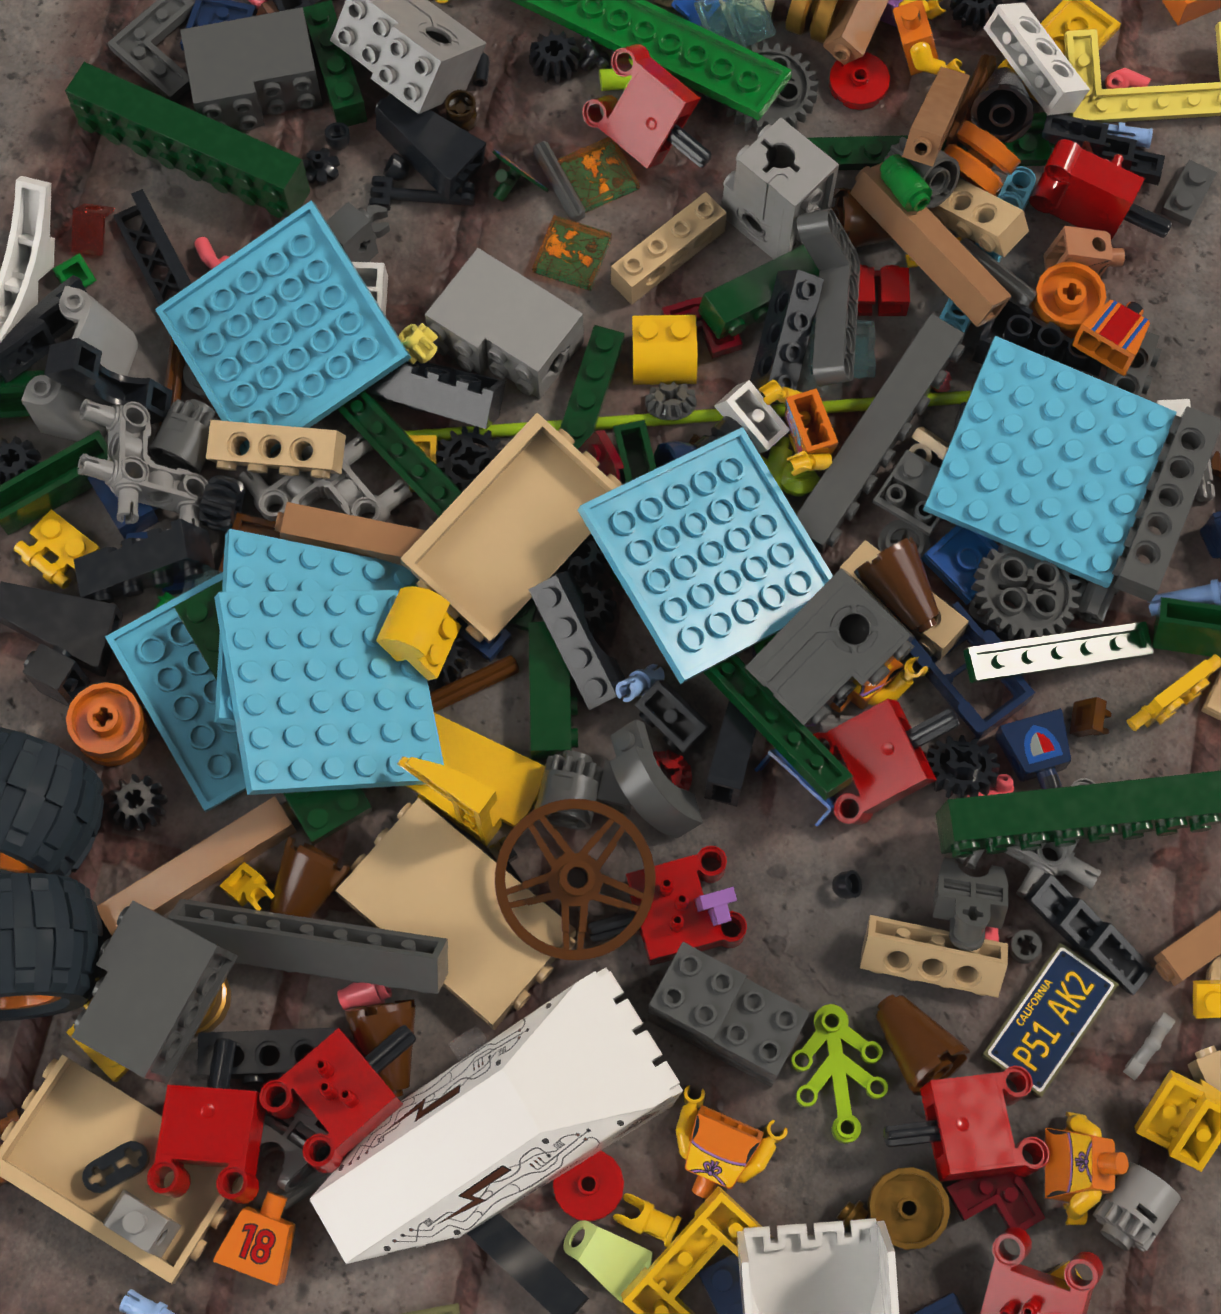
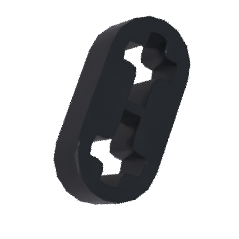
M129 1141L95 1159L83 1171L82 1180L85 1187L94 1193H105L138 1175L149 1164L150 1155L148 1149L139 1142ZM131 1148L134 1152L141 1151L142 1156L138 1158L139 1165L134 1168L133 1165L126 1164L119 1168L117 1163L127 1158L126 1150ZM113 1166L115 1171L105 1177L107 1184L101 1186L99 1183H91L90 1179L95 1176L93 1170L96 1167L104 1171Z

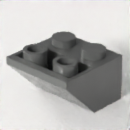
M906 450L872 503L930 536L943 519L923 511V508L940 468L913 452Z

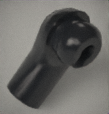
M484 52L473 73V84L479 87L488 84L490 59Z

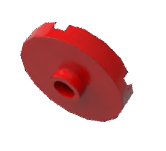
M865 52L862 57L845 65L836 60L830 71L829 88L832 96L836 100L838 98L839 101L843 102L844 106L850 109L864 110L873 108L888 93L890 74L887 66L879 57Z
M600 1150L554 1179L553 1189L556 1201L564 1213L579 1221L593 1222L605 1218L616 1210L623 1197L624 1179L621 1168L614 1158ZM592 1178L595 1181L596 1185L592 1191H585L582 1188L584 1179Z

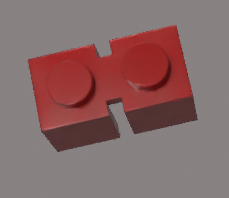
M860 264L857 316H872V304H875V285H877L878 316H906L910 304L909 268L887 265L880 267V270H874V267Z

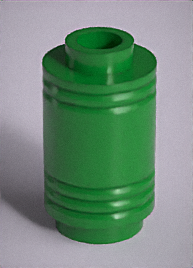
M894 154L880 166L881 179L907 212H918L927 207L930 203L932 189L908 159L903 158L900 154Z

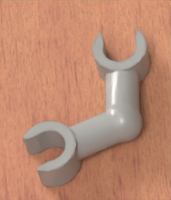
M1163 1012L1158 1022L1156 1021L1153 1024L1151 1033L1145 1039L1144 1044L1125 1065L1126 1068L1123 1072L1133 1080L1137 1079L1151 1057L1161 1048L1162 1041L1176 1020Z

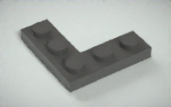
M191 0L155 1L108 42L109 49L161 95L173 102L191 88L189 76L159 50L156 45L190 17L194 6Z

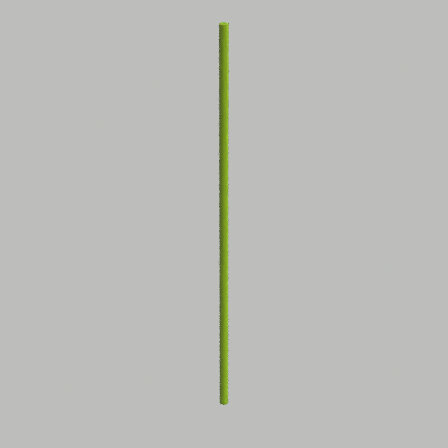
M972 390L929 393L927 397L931 400L928 406L954 405L967 402ZM875 397L822 402L827 414L866 411ZM785 404L770 405L779 417H785ZM717 409L694 410L689 416L679 420H662L652 416L650 413L599 417L595 430L613 429V426L641 420H645L646 426L720 421L723 416ZM549 420L547 422L559 431L563 420ZM528 422L493 424L487 429L479 427L481 435H484L486 431L490 430L492 437L515 436ZM466 426L468 433L473 432L475 426ZM462 427L409 430L405 432L408 435H437L438 441L442 439L451 441L450 432L454 431L457 435L462 434Z

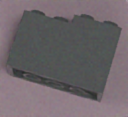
M303 7L180 29L196 112L238 131H250L256 127L265 126L263 115H278L284 111L300 108L310 109L323 104Z
M840 568L745 668L764 687H768L773 692V696L803 725H811L812 723L816 725L821 724L832 713L833 710L829 706L836 699L839 701L841 699L844 700L857 687L853 683L855 679L862 686H868L870 683L873 686H877L890 673L887 666L894 659L901 661L912 651L915 646L910 642L915 636L851 574Z
M132 900L130 906L125 907L120 913L117 920L118 927L113 936L107 939L100 948V959L96 965L108 972L105 977H102L96 983L92 992L94 997L87 1010H83L78 1015L74 1023L75 1031L71 1037L143 1078L168 1084L238 956Z
M682 942L649 1004L647 1021L772 1087L810 1012L746 978L747 975Z

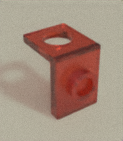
M84 203L73 209L72 252L99 256L104 254L105 217L114 213V207Z

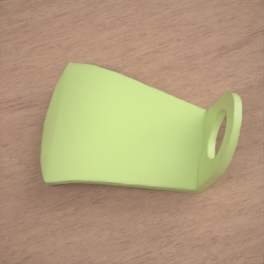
M581 1220L571 1227L563 1245L565 1253L576 1259L621 1303H623L621 1293L645 1267L648 1269L652 1264V1251L586 1220ZM584 1229L585 1235L582 1242L578 1246L572 1247V1240L575 1234Z

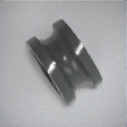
M1021 930L1009 941V954L1018 963H1030L1041 953V939L1033 931ZM1024 939H1028L1030 941L1029 947L1034 949L1033 954L1030 951L1026 955L1021 954V947L1016 944L1017 940L1021 943Z

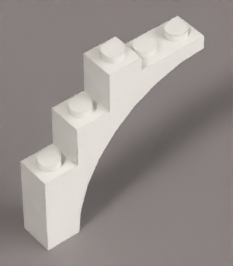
M24 176L16 179L11 230L0 270V343L16 324L38 304V281L54 267L55 238L50 237L51 183Z

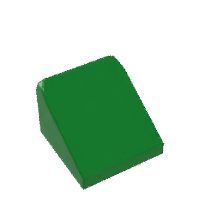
M80 253L52 269L61 284L72 275L79 277L84 287L97 281Z

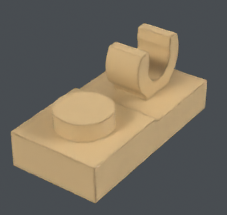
M917 427L912 438L919 443L912 445L909 451L916 454L918 449L925 450V460L932 463L934 453L940 459H944L950 444L925 427Z

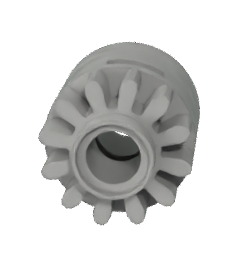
M1129 1162L1127 1172L1118 1175L1115 1180V1189L1112 1193L1104 1196L1093 1216L1097 1218V1222L1104 1225L1100 1230L1101 1234L1113 1244L1126 1251H1129L1131 1247H1137L1140 1251L1144 1252L1149 1249L1178 1205L1181 1197L1160 1177L1140 1165Z

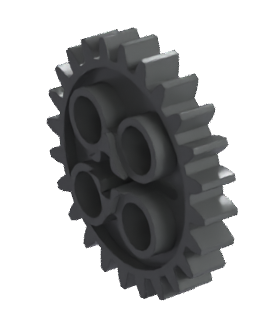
M764 42L763 49L758 50L757 46L752 44L751 51L791 69L792 78L759 121L723 103L720 104L721 107H726L727 117L735 115V125L745 122L746 132L753 126L756 127V134L759 135L766 125H773L780 117L796 129L797 120L804 123L807 113L812 114L813 106L816 103L818 94L816 93L818 89V82L815 81L816 72L809 71L810 61L801 63L802 53L792 56L790 46L783 52L780 51L779 43H776L774 49H769L767 42ZM784 96H789V97H791L792 99H786V98H783V97H784Z
M1003 544L999 546L998 551L992 548L987 558L983 557L979 563L980 568L973 575L977 580L973 583L971 589L979 592L973 598V602L983 604L977 612L978 615L988 614L989 618L985 625L988 626L996 623L998 625L996 634H1000L1005 629L1008 631L1009 641L1016 634L1020 635V640L1029 639V636L1036 638L1055 635V632L1061 634L1066 625H1069L1074 619L1072 614H1075L1079 609V605L1075 602L1081 597V593L1074 591L1080 581L1070 579L1069 577L1072 573L1062 570L1048 561H1041ZM1004 570L1011 571L1016 578L1009 577ZM1037 574L1044 575L1048 582L1039 579ZM1003 600L1013 603L1015 609L1007 607ZM1036 604L1043 605L1048 613L1040 611Z

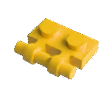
M52 509L29 532L31 537L37 542L33 546H29L24 541H19L14 547V551L21 556L22 562L29 567L34 566L43 573V578L50 584L55 583L62 589L67 588L71 583V579L65 573L70 568L75 571L74 559L100 549L98 545ZM50 551L59 559L51 564L43 556Z

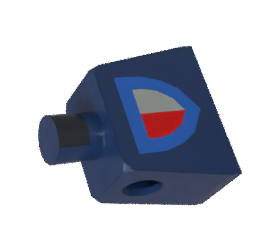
M1061 708L999 727L995 734L996 740L1021 782L1037 778L1041 789L1062 787L1057 772L1067 768L1071 762V755Z

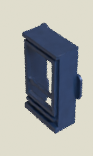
M958 601L952 605V608L969 622L965 634L946 655L966 640L972 647L1002 642L993 631L987 630L983 632ZM915 638L910 642L915 647L908 654L909 657H919L914 663L920 670L924 666L928 667L925 676L976 735L975 738L978 741L1026 706L1035 694V691L1022 676L1000 679L1014 697L985 719H982L971 704L952 685L953 678L967 669L966 663L951 674L944 675L935 664L939 661L935 656L932 655L930 657Z

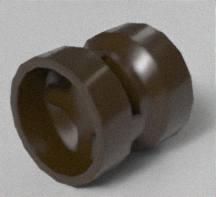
M460 89L451 92L445 100L447 120L468 132L477 124L475 98L467 90Z

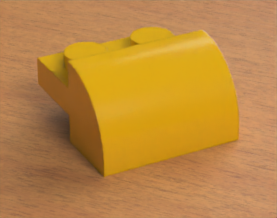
M696 315L632 316L633 385H655L661 382L672 384L673 381L676 384H697Z
M403 587L399 590L377 636L376 642L397 662L407 660L427 680H433L438 678L461 625L447 612L450 602L441 595L421 587Z
M1170 1070L1135 1124V1132L1167 1148L1170 1157L1202 1172L1221 1143V1092L1201 1079L1196 1083Z

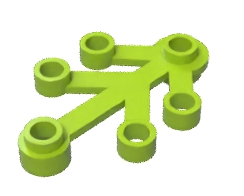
M828 1004L822 1006L814 1016L813 1024L816 1030L804 1047L794 1052L791 1057L793 1069L797 1072H805L811 1067L814 1054L827 1041L829 1056L807 1085H803L798 1089L796 1101L804 1108L813 1106L818 1099L819 1091L832 1075L837 1118L832 1124L831 1131L833 1137L838 1142L849 1144L859 1137L861 1124L852 1115L846 1074L866 1089L867 1095L872 1099L883 1098L888 1091V1084L885 1079L878 1076L873 1077L843 1054L841 1039L859 1051L862 1060L868 1064L877 1063L882 1057L883 1050L879 1043L875 1041L868 1042L848 1026V1015L841 1007ZM827 1016H834L838 1021V1025L834 1028L828 1027L825 1023V1018ZM867 1047H874L878 1052L877 1058H868L865 1054V1049ZM798 1055L806 1056L808 1065L799 1067L795 1062V1057ZM871 1083H881L883 1092L881 1094H874L870 1088ZM803 1090L812 1092L813 1100L806 1103L801 1100L800 1093ZM847 1121L853 1125V1132L851 1134H844L841 1131L842 1122Z

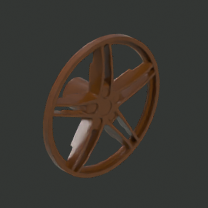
M558 800L533 810L522 818L508 834L496 862L495 892L501 913L513 932L531 948L558 959H592L619 948L641 927L654 898L655 866L645 838L626 816L608 805L592 800ZM579 809L596 812L609 819L591 837L579 853H574L545 816L558 811ZM537 820L542 823L564 853L556 860L533 824ZM616 822L620 825L619 829L599 858L595 860L588 853L612 824ZM529 828L537 841V845L551 866V871L506 889L505 875L509 855L518 838ZM625 831L636 844L642 858L645 873L644 893L600 872L601 867L613 852ZM548 882L550 893L513 902L508 900L507 895ZM602 884L642 899L640 906L599 894ZM560 899L563 948L554 947L533 936L519 922L512 908ZM590 900L637 912L629 925L616 937L599 946L583 949L587 928L588 903ZM569 906L580 907L577 950H571L569 945Z

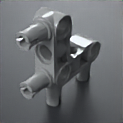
M85 399L80 407V419L106 426L108 430L107 460L99 459L83 453L78 462V474L105 481V484L118 497L117 521L122 523L125 515V524L136 523L139 520V502L179 514V519L181 518L199 527V505L208 482L202 475L181 468L171 469L157 465L153 460H150L151 457L147 455L148 438L151 436L150 414L148 410L138 402L131 401L124 406L117 404L111 407Z
M360 433L345 445L342 475L331 474L330 479L311 477V472L299 471V476L285 475L272 486H269L259 473L250 472L248 468L246 470L249 473V477L244 471L238 477V481H241L254 497V506L262 514L263 518L275 522L278 512H285L287 502L309 506L320 497L323 499L325 497L328 499L332 498L344 514L361 517L362 514L370 512L375 514L372 518L373 520L385 522L391 515L390 511L406 499L412 497L411 491L406 485L403 486L404 482L401 479L379 496L373 495L351 470V464L372 451L370 443ZM307 446L302 451V456L306 460L312 456V446ZM274 505H283L282 509L276 513L268 512Z
M1080 778L1074 781L1071 786L1096 783L1087 778ZM1079 839L1075 840L1076 844L1066 847H1055L1054 842L1041 843L1042 848L1021 851L1020 846L1007 847L1008 851L1004 852L1030 868L1022 885L1016 892L1022 899L1044 873L1052 874L1054 877L1059 875L1062 877L1065 874L1091 890L1100 876L1101 870L1074 856L1073 850ZM1042 849H1053L1057 854L1058 860H1047L1043 855ZM984 850L973 851V855L965 867L975 869ZM967 857L955 859L960 864H963Z

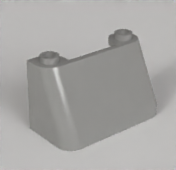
M65 286L59 301V308L65 318L77 322L72 339L79 338L101 350L100 364L103 367L117 374L128 376L138 349V342L134 332L87 292ZM45 375L36 376L27 384L21 401L40 433L76 442L97 430L100 431L103 438L107 433L106 426L80 419V407L82 402L88 399L85 396Z

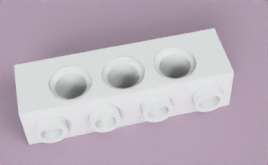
M1025 2L997 5L984 26V30L1047 115L1075 112L1089 92V87Z

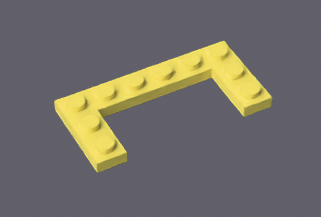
M1221 22L1215 25L1220 82L1102 89L1097 29L1066 31L1064 34L1065 56L1090 89L1075 112L1070 113V116L1100 123L1221 116Z

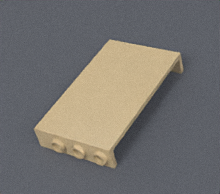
M538 413L529 420L400 558V563L419 579L416 583L418 587L431 590L450 602L447 612L455 620L458 617L464 620L469 625L465 630L479 643L483 639L490 643L532 598L528 589L549 579L591 534L577 511L580 505L623 485L614 475L609 473L606 476L597 468L600 465L599 462L590 453L584 451L582 454L573 446L575 443L574 439L565 430L560 428L557 431Z
M418 798L413 804L409 802L400 810L397 815L399 820L390 830L385 828L380 832L374 841L376 846L368 855L363 853L355 860L351 866L352 873L335 891L340 899L374 928L448 939V975L442 986L495 1030L513 1008L518 1011L524 1006L531 996L528 991L536 981L542 984L554 969L551 964L556 958L542 954L524 943L506 922L501 913L495 892L496 862ZM506 871V889L521 884ZM528 889L507 895L509 902L536 896ZM541 902L512 908L519 922L533 936L549 945L563 948L562 917L548 905ZM569 924L570 949H572L576 944V941L573 939L576 936V931Z
M63 1054L59 1060L54 1058L43 1072L42 1077L45 1078V1081L39 1090L33 1089L24 1100L21 1108L25 1111L17 1122L11 1121L0 1138L4 1141L0 1147V1177L167 1282L175 1284L189 1260L192 1259L196 1262L204 1251L208 1242L203 1240L210 1227L217 1229L228 1210L223 1208L228 1199L222 1197L216 1188L217 1177L226 1167L184 1164V1168L189 1172L191 1178L189 1189L184 1195L179 1198H170L154 1192L147 1183V1174L155 1162L162 1116ZM129 1141L139 1142L148 1149L150 1155L149 1164L138 1175L105 1193H94L85 1187L82 1180L83 1171L95 1159ZM129 1148L126 1150L127 1158L117 1163L119 1168L126 1164H131L134 1168L139 1165L138 1158L142 1156L141 1151L134 1152ZM113 1166L104 1171L96 1167L93 1170L95 1176L90 1179L91 1183H99L101 1186L107 1184L105 1177L115 1171ZM173 1171L165 1176V1188L170 1186L174 1180ZM242 1176L233 1182L232 1191L234 1194L243 1187ZM123 1190L131 1193L181 1225L162 1258L145 1252L104 1226L103 1221Z

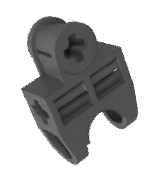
M944 857L933 894L932 917L950 920L949 938L956 947L967 951L977 950L984 943L986 926L1002 929L1008 909V881L1005 870L1001 866L991 865L986 875L972 877L961 871L958 863H955V859Z
M276 1097L274 1098L273 1107H279L283 1104L282 1101ZM299 1098L300 1105L298 1111L289 1119H277L273 1115L269 1116L267 1110L265 1112L259 1159L261 1156L265 1158L266 1155L273 1151H284L285 1158L281 1166L283 1171L278 1178L277 1186L285 1192H291L299 1187L316 1170L303 1157V1146L306 1141L301 1137L307 1140L314 1134H328L324 1131L325 1127L301 1098ZM330 1146L321 1147L320 1153L317 1151V1162L323 1161L330 1151Z

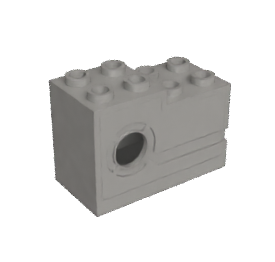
M346 0L330 39L332 43L373 72L371 79L418 114L445 103L446 97L451 92L467 89L487 44L428 0Z
M780 117L773 125H766L751 146L745 145L736 156V171H732L723 182L724 191L722 197V208L727 212L726 220L773 259L804 245L797 229V218L800 214L831 208L839 167L836 161Z
M479 248L476 249L425 313L427 327L438 336L434 341V344L437 346V353L441 355L448 354L456 360L462 369L468 372L473 370L477 374L482 375L489 366L491 372L501 379L506 377L514 382L515 386L522 393L528 396L532 394L539 399L542 398L562 372L564 364L572 359L584 343L583 313Z

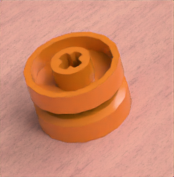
M965 121L957 131L956 136L968 151L955 144H948L943 152L957 160L960 166V176L963 179L996 196L1003 183L1001 178L991 168L1002 174L1012 175L1021 161L995 136L982 130L975 124Z
M1060 262L1049 267L1040 276L1035 289L1036 297L1029 305V308L1033 310L1032 315L1047 324L1050 321L1061 327L1060 331L1073 339L1076 337L1083 321L1105 304L1107 298L1105 284L1100 276L1086 265L1077 262Z
M104 682L85 688L70 703L66 715L67 731L73 742L87 758L96 764L109 767L126 764L136 758L147 745L150 734L149 718L134 695L121 685Z

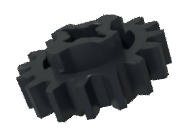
M462 426V434L457 435L454 431H451V441L442 439L440 442L444 451H436L437 460L441 461L436 465L458 488H462V491L471 484L501 451L498 450L501 447L500 439L491 441L492 434L490 430L481 435L477 426H475L473 432L469 433L466 426ZM474 443L480 444L484 446V448H481ZM461 446L457 453L452 454L456 448ZM473 457L475 464L469 465L467 458ZM461 474V475H463L464 477H466L467 479H463V478H461V477H459V476H457V475Z
M960 735L959 741H954L952 737L947 736L945 744L937 740L934 749L929 748L927 753V761L937 779L934 781V790L936 792L942 789L946 790V798H950L953 794H957L958 798H965V795L975 797L978 796L979 792L983 795H988L990 787L995 788L1000 769V764L996 763L997 755L994 753L988 754L989 745L987 744L979 747L977 745L978 739L976 738L972 739L971 742H966L964 735Z

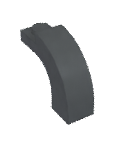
M635 719L610 735L616 758L610 761L615 778L628 801L645 821L663 834L674 838L681 837L703 823L695 794L674 785L658 766L644 722Z

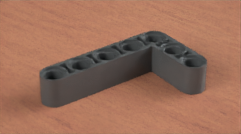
M832 208L800 214L797 218L799 237L819 269V277L824 279L816 311L813 353L814 378L819 387L849 382L853 380L860 282L858 253Z

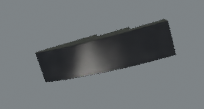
M1061 114L1047 115L1042 133V138L1055 146L1059 140H1071L1082 149L1109 161L1113 159L1114 155L1120 154L1124 158L1121 164L1122 168L1145 178L1144 182L1159 185L1165 155L1136 150L1137 140L1107 134L1109 124Z
M72 275L44 297L16 324L0 343V374L5 382L9 383L47 355L50 345L56 343L55 339L75 325L74 321L63 316L59 308V301L65 286L87 292L79 277Z
M1044 873L1024 897V900L1064 939L1105 975L1117 982L1130 995H1134L1153 972L1154 968L1111 923L1103 922L1081 898L1073 897L1052 874Z
M500 1214L467 1233L549 1313L576 1314L589 1299Z

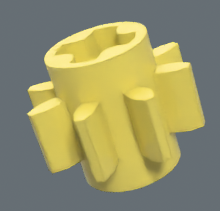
M423 323L419 327L416 324L408 325L398 336L411 356V359L408 360L411 364H414L416 361L426 363L437 351L434 341L438 336Z

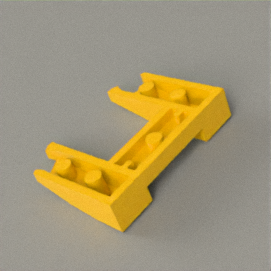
M402 756L397 765L425 783L424 785L407 786L418 793L417 798H420L430 808L487 847L502 826L501 817L490 810L497 801L496 791L477 779L451 767L414 757Z
M718 1186L694 1212L695 1217L648 1269L645 1267L621 1293L622 1302L635 1314H695L677 1295L723 1244L738 1257L737 1231H744L743 1228L762 1226Z

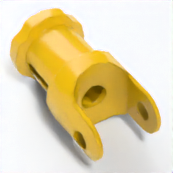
M625 1193L623 1199L637 1207L641 1214L634 1219L621 1214H614L613 1219L620 1225L640 1235L645 1232L664 1241V1246L668 1247L675 1237L682 1217L678 1215L675 1218L655 1209L654 1204L632 1194Z

